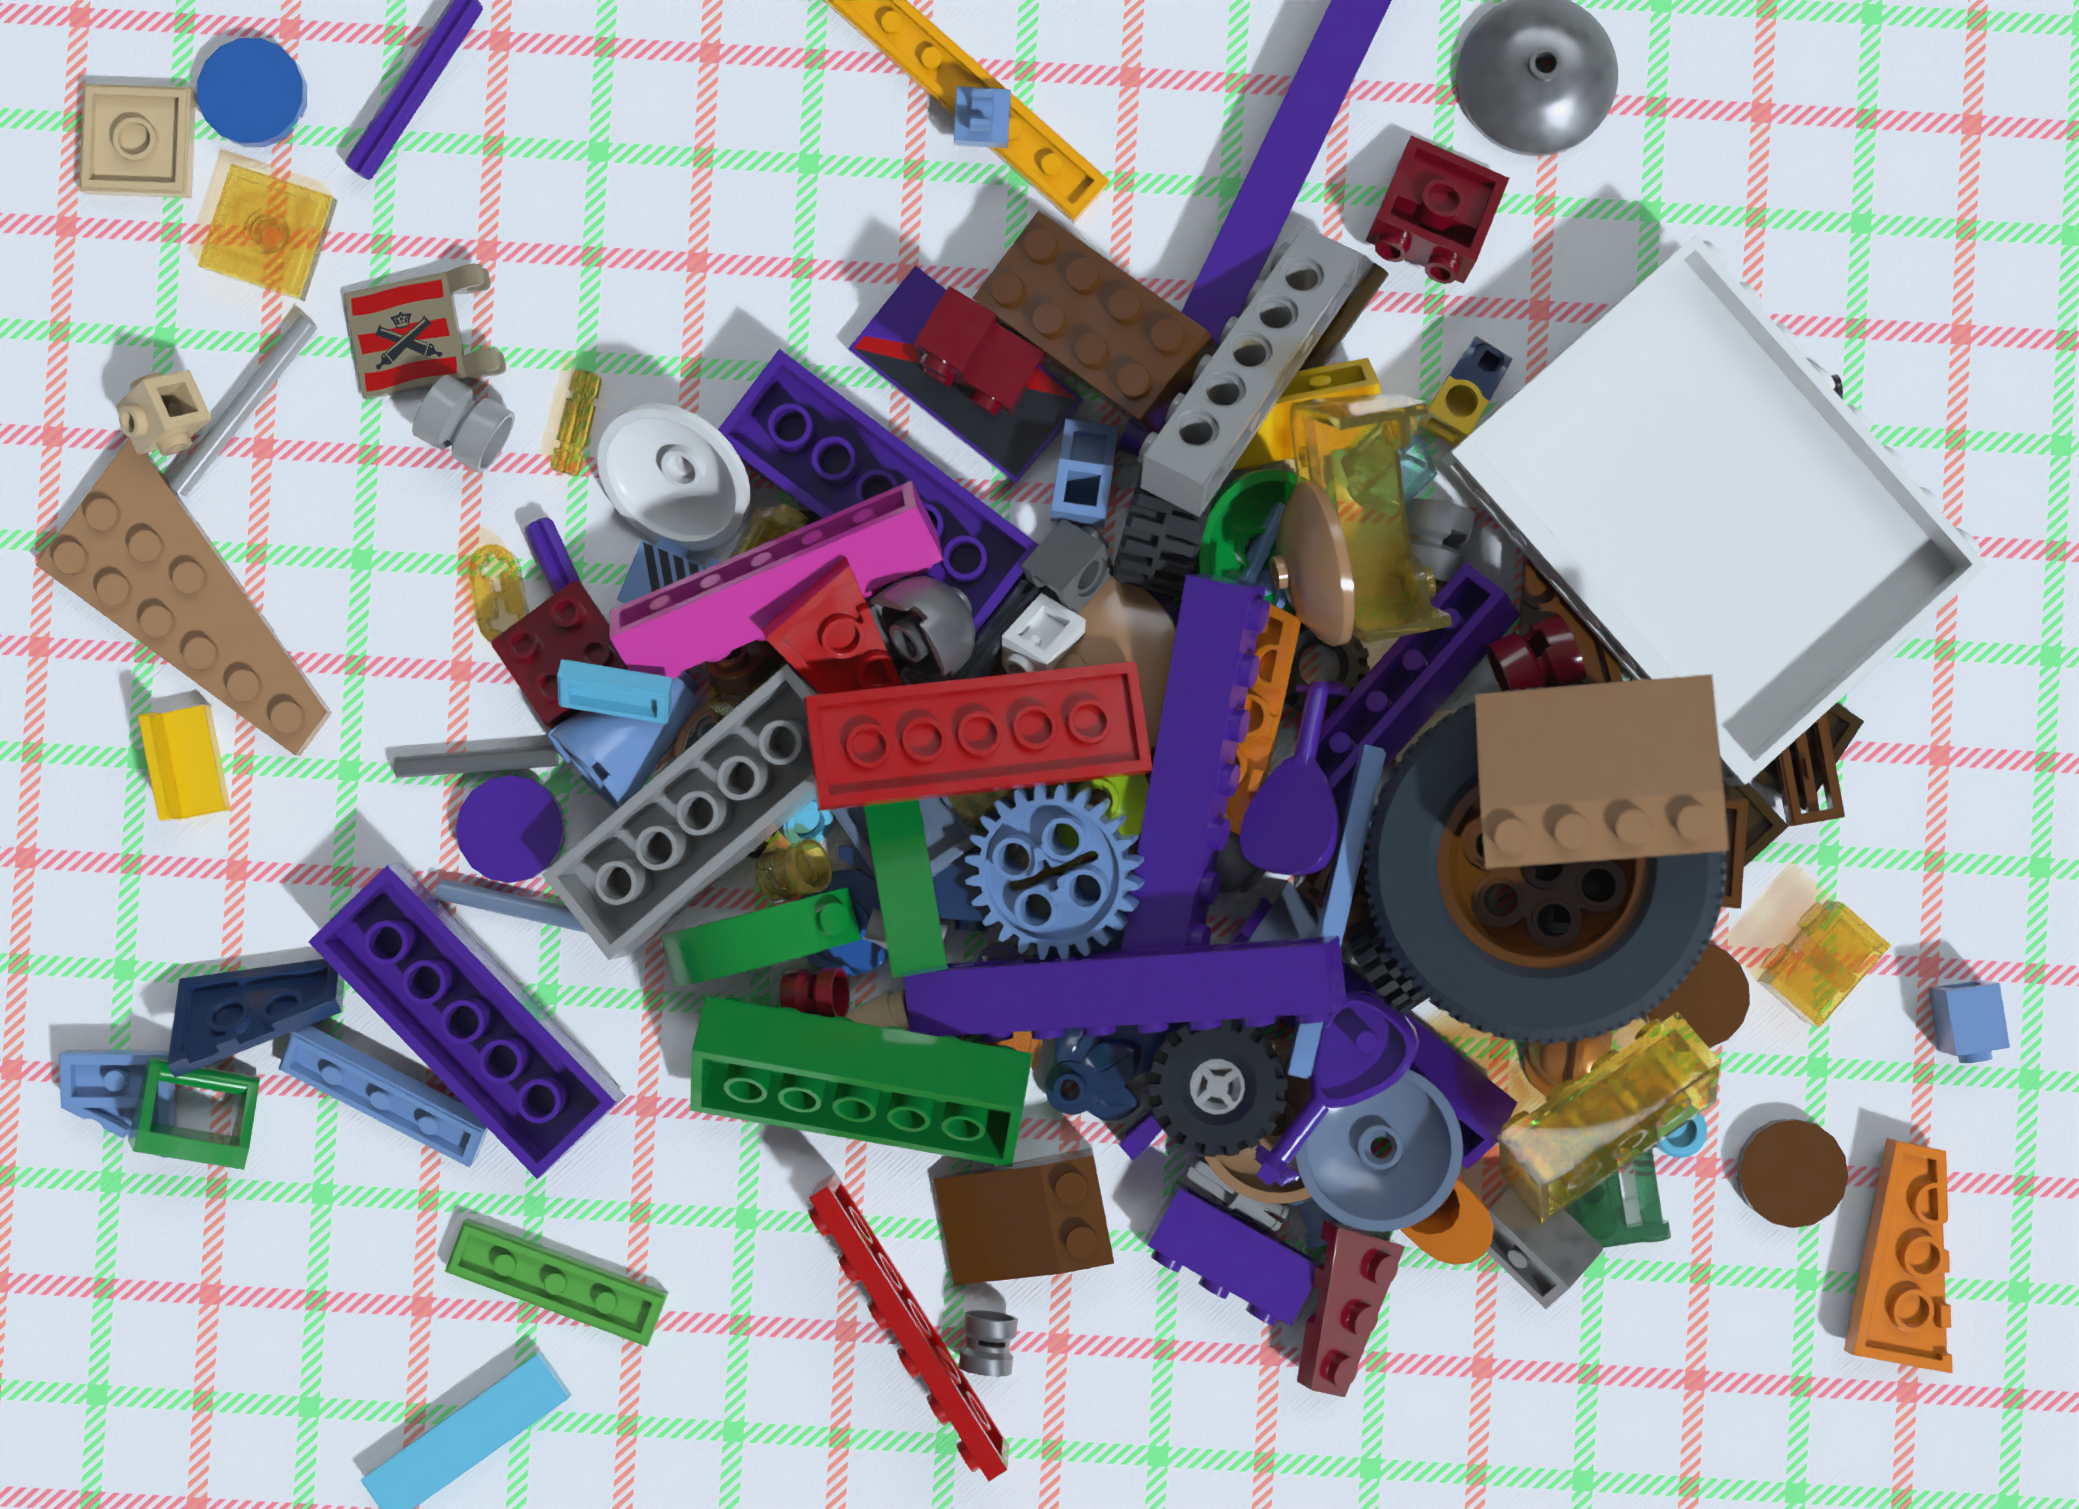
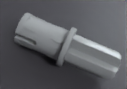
M1197 1153L1189 1162L1185 1172L1187 1179L1224 1203L1223 1209L1227 1212L1233 1209L1263 1228L1269 1235H1273L1282 1223L1266 1214L1264 1209L1286 1219L1290 1209L1288 1204L1260 1202L1237 1193L1218 1178L1200 1153Z

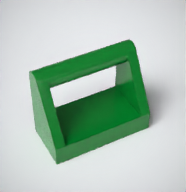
M149 1057L128 1137L132 1151L244 1170L250 1148L260 1077L201 1067L174 1078L167 1066L168 1060ZM158 1081L241 1095L232 1136L151 1122Z

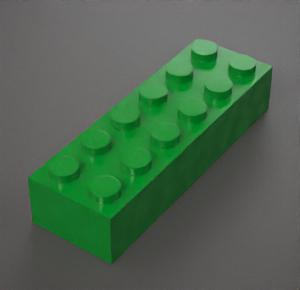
M706 996L691 1054L690 1111L1012 1167L1033 1053L1017 1051L1006 1045L989 1046L966 1042L954 1036L937 1037L909 1032L898 1026L881 1027L854 1022L846 1017L829 1018L801 1013L789 1007L772 1008L746 1003L738 998L721 999Z

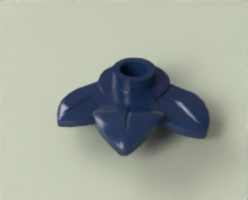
M1082 1028L1065 1029V1035L1058 1038L1055 1046L1057 1065L1049 1072L1045 1082L1046 1096L1051 1105L1064 1114L1077 1115L1087 1111L1104 1121L1120 1120L1133 1113L1140 1106V1103L1133 1092L1125 1085L1131 1080L1138 1068L1142 1051L1141 1047L1137 1044L1122 1041H1105L1100 1043L1099 1036H1083ZM1071 1079L1077 1082L1080 1088L1078 1097H1070L1063 1091L1064 1080Z

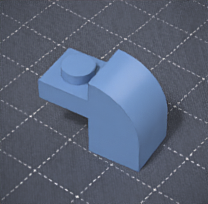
M1065 419L1050 521L1059 523L1064 518L1074 525L1104 529L1119 426Z

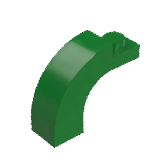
M848 887L660 935L674 988L757 969L861 940Z

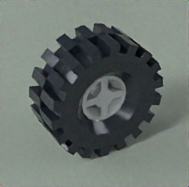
M1221 1019L1222 1026L1207 1030H1188L1187 1022L1182 1023L1181 1027L1174 1031L1172 1030L1164 1037L1165 1040L1159 1048L1155 1049L1151 1057L1152 1062L1146 1074L1148 1091L1146 1095L1154 1115L1153 1117L1163 1131L1181 1147L1191 1152L1200 1153L1203 1156L1216 1157V1155H1226L1230 1157L1239 1155V1151L1246 1148L1252 1149L1261 1143L1259 1140L1265 1134L1272 1133L1277 1126L1275 1121L1279 1113L1283 1114L1285 1109L1284 1093L1285 1090H1288V1081L1284 1077L1282 1068L1284 1063L1281 1056L1276 1053L1272 1047V1042L1265 1035H1262L1254 1027H1242L1241 1021Z

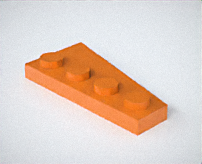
M1269 603L1270 610L1267 625L1262 633H1258L1254 655H1258L1260 659L1258 677L1254 686L1248 688L1244 710H1248L1250 713L1249 728L1244 741L1238 743L1234 764L1240 767L1239 783L1233 797H1228L1225 818L1230 820V830L1238 835L1241 833L1246 810L1261 786L1268 779L1301 620L1296 615Z
M1886 1138L1844 1351L1852 1355L1953 1374L1952 1354L1947 1352L1946 1328H1952L1951 1305L1946 1303L1945 1273H1950L1949 1250L1944 1249L1943 1224L1948 1221L1947 1157L1945 1150Z

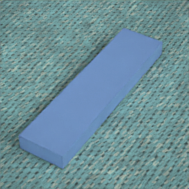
M311 1025L290 1033L278 1068L279 1070L469 1168L474 1163L489 1129L466 1105Z

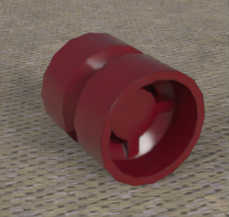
M1559 614L1529 626L1527 636L1524 638L1515 632L1486 645V653L1491 669L1502 692L1514 689L1526 690V688L1567 687L1586 679V669L1578 645L1568 625Z

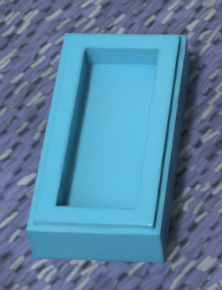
M561 659L557 675L559 706L668 724L672 708L671 677Z

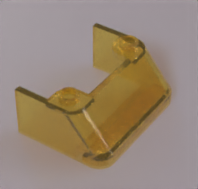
M1399 393L1315 398L1294 402L1290 407V428L1297 484L1310 480L1317 481L1325 489L1335 508L1344 535L1353 579L1355 620L1352 635L1365 643L1452 626L1451 615L1431 605L1430 599L1434 598L1436 594L1435 578L1431 568L1423 566L1421 561L1411 555L1399 457V450L1407 448L1410 444L1411 436L1417 433L1416 416L1428 414L1427 402Z

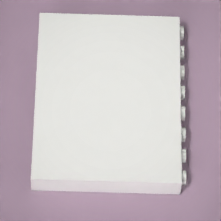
M1696 234L1675 250L1441 460L1636 681L1713 675L1722 779L1729 786L1746 785L1988 565L1978 554L1980 547L1975 539L1965 530L1955 528L1943 515L1944 507L1939 498L1929 489L1919 487L1906 473L1908 466L1902 456L1893 448L1883 446L1869 431L1872 427L1865 414L1853 405L1847 406L1833 390L1835 383L1829 373L1817 364H1810L1797 349L1799 342L1791 330L1781 323L1775 324L1761 308L1763 302L1759 294L1749 284L1742 281L1738 282L1725 267L1727 262L1722 252L1713 243L1707 240L1702 241Z

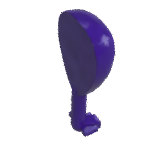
M1311 681L1309 685L1296 686L1295 691L1298 694L1306 695L1294 755L1285 759L1261 786L1245 812L1241 827L1240 845L1244 857L1250 864L1265 871L1282 875H1306L1318 872L1329 865L1336 853L1340 832L1338 809L1329 781L1315 759L1328 698H1342V696L1349 695L1350 688L1343 686L1342 681Z
M1350 991L1346 993L1347 1003L1330 1013V1020L1323 1022L1310 1076V1099L1271 1151L1261 1144L1255 1149L1257 1151L1255 1153V1160L1262 1165L1256 1176L1269 1186L1276 1181L1283 1187L1285 1183L1298 1179L1300 1174L1288 1166V1164L1329 1110L1355 1105L1367 1100L1397 1083L1409 1070L1417 1056L1419 1039L1415 1027L1394 1005L1367 991Z

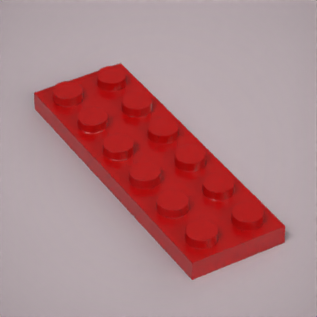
M1137 661L805 696L804 698L818 811L1148 774L1153 770Z
M834 1172L817 1183L809 1197L813 1206L807 1211L813 1224L824 1238L832 1234L842 1250V1253L837 1256L840 1266L854 1285L862 1281L869 1292L872 1300L867 1303L871 1315L884 1332L891 1328L902 1346L897 1349V1354L910 1376L916 1378L921 1374L928 1385L931 1394L926 1398L942 1425L951 1422L961 1439V1441L956 1443V1446L968 1468L973 1473L981 1469L988 1482L1008 1470V1442L963 1371L958 1368L959 1365L843 1182L837 1173Z

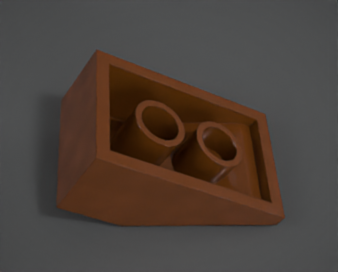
M1092 1147L1013 1162L1012 1167L998 1165L934 1178L954 1285L1063 1274L1114 1264Z

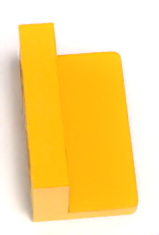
M199 705L165 713L146 712L138 714L159 821H181L230 811L231 806L211 705Z

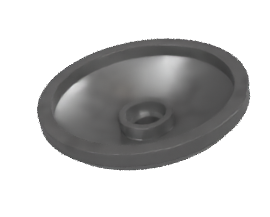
M1507 0L1495 6L1480 18L1468 34L1460 51L1456 72L1459 98L1467 117L1474 127L1486 139L1498 147L1512 153L1527 156L1553 155L1582 143L1606 118L1614 102L1618 86V63L1610 37L1591 13L1569 0ZM1537 58H1547L1552 63L1553 71L1550 73L1540 72L1536 68L1535 60Z

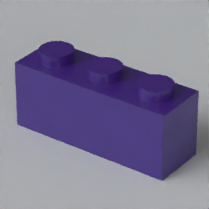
M1176 1181L1145 1237L1147 1246L1154 1249L1151 1258L1177 1273L1180 1272L1182 1266L1192 1270L1201 1276L1198 1282L1200 1286L1223 1299H1227L1231 1292L1249 1302L1245 1310L1271 1326L1275 1325L1277 1319L1289 1326L1293 1324L1313 1288L1315 1267L1320 1266L1319 1261L1274 1235H1269L1262 1228L1231 1211L1227 1212L1221 1205Z

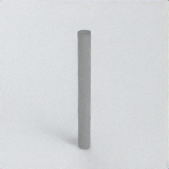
M301 314L169 481L168 484L174 490L185 497L188 495L318 329L317 326Z

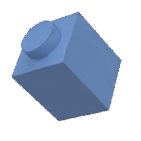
M1975 980L1929 988L1939 1052L1958 1056L1959 1063H1977L1993 1059V1050L2010 1048L2000 983Z

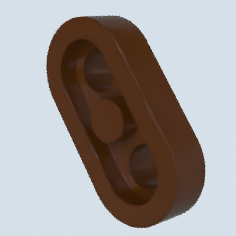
M755 640L732 650L728 656L719 661H705L709 683L714 689L722 693L737 694L754 687L786 659L767 640Z

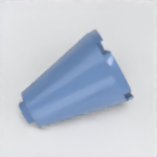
M685 671L672 680V708L668 724L581 710L555 725L547 734V738L567 764L572 762L582 774L580 778L604 801L618 810L642 789L698 704L693 693L698 689V686Z

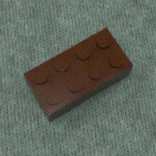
M1037 211L973 296L974 301L997 314V322L1001 326L1045 352V358L1148 433H1156L1163 425L1168 409L1176 395L1180 392L1186 394L1191 388L1195 370L1201 359L1206 354L1213 356L1219 348L1205 328L1040 211Z

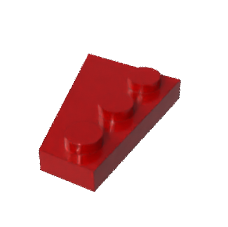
M846 557L762 629L765 639L820 694L903 686Z

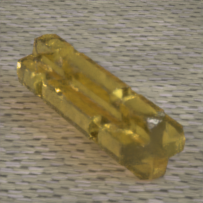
M574 370L572 372L568 388L572 395L571 398H566L556 438V440H559L560 445L559 448L554 447L550 462L551 469L557 473L578 476L581 472L584 460L581 449L587 447L596 406L592 403L594 398H599L602 378L596 373L586 370Z

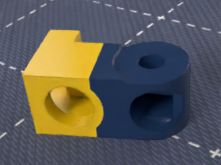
M1475 336L1444 380L1417 424L1455 447L1473 431L1513 358L1480 337Z

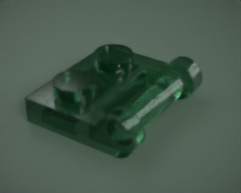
M1640 1129L1556 1142L1566 1212L1595 1238L1603 1248L1639 1242H1659L1671 1238L1669 1220H1663L1652 1148L1657 1147L1655 1130ZM1631 1151L1642 1222L1626 1223L1616 1158L1617 1152Z

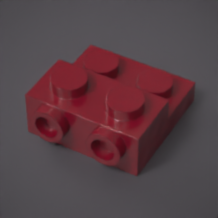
M1411 135L1365 241L1375 245L1377 254L1387 261L1401 262L1404 259H1408L1424 266L1426 275L1438 283L1449 284L1456 280L1464 284L1478 259L1510 178Z

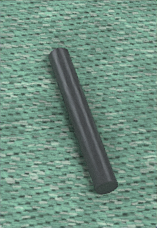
M552 745L399 756L394 758V773L396 778L555 767L559 765V753Z

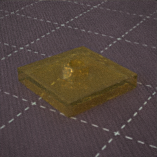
M231 164L197 266L204 270L305 302L338 200L333 196Z

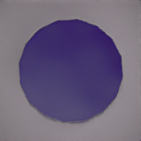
M513 775L492 778L472 790L460 807L456 825L459 849L469 865L488 879L506 883L533 879L549 869L563 850L565 817L563 808L552 791L536 780Z

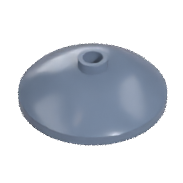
M1408 1070L1397 1083L1385 1091L1355 1105L1329 1110L1295 1156L1299 1174L1307 1191L1325 1212L1348 1226L1361 1230L1384 1232L1412 1226L1430 1216L1443 1204L1453 1190L1460 1173L1463 1158V1140L1457 1116L1444 1094L1429 1080L1412 1070ZM1380 1137L1387 1138L1392 1144L1391 1154L1384 1159L1377 1158L1372 1151L1373 1142Z

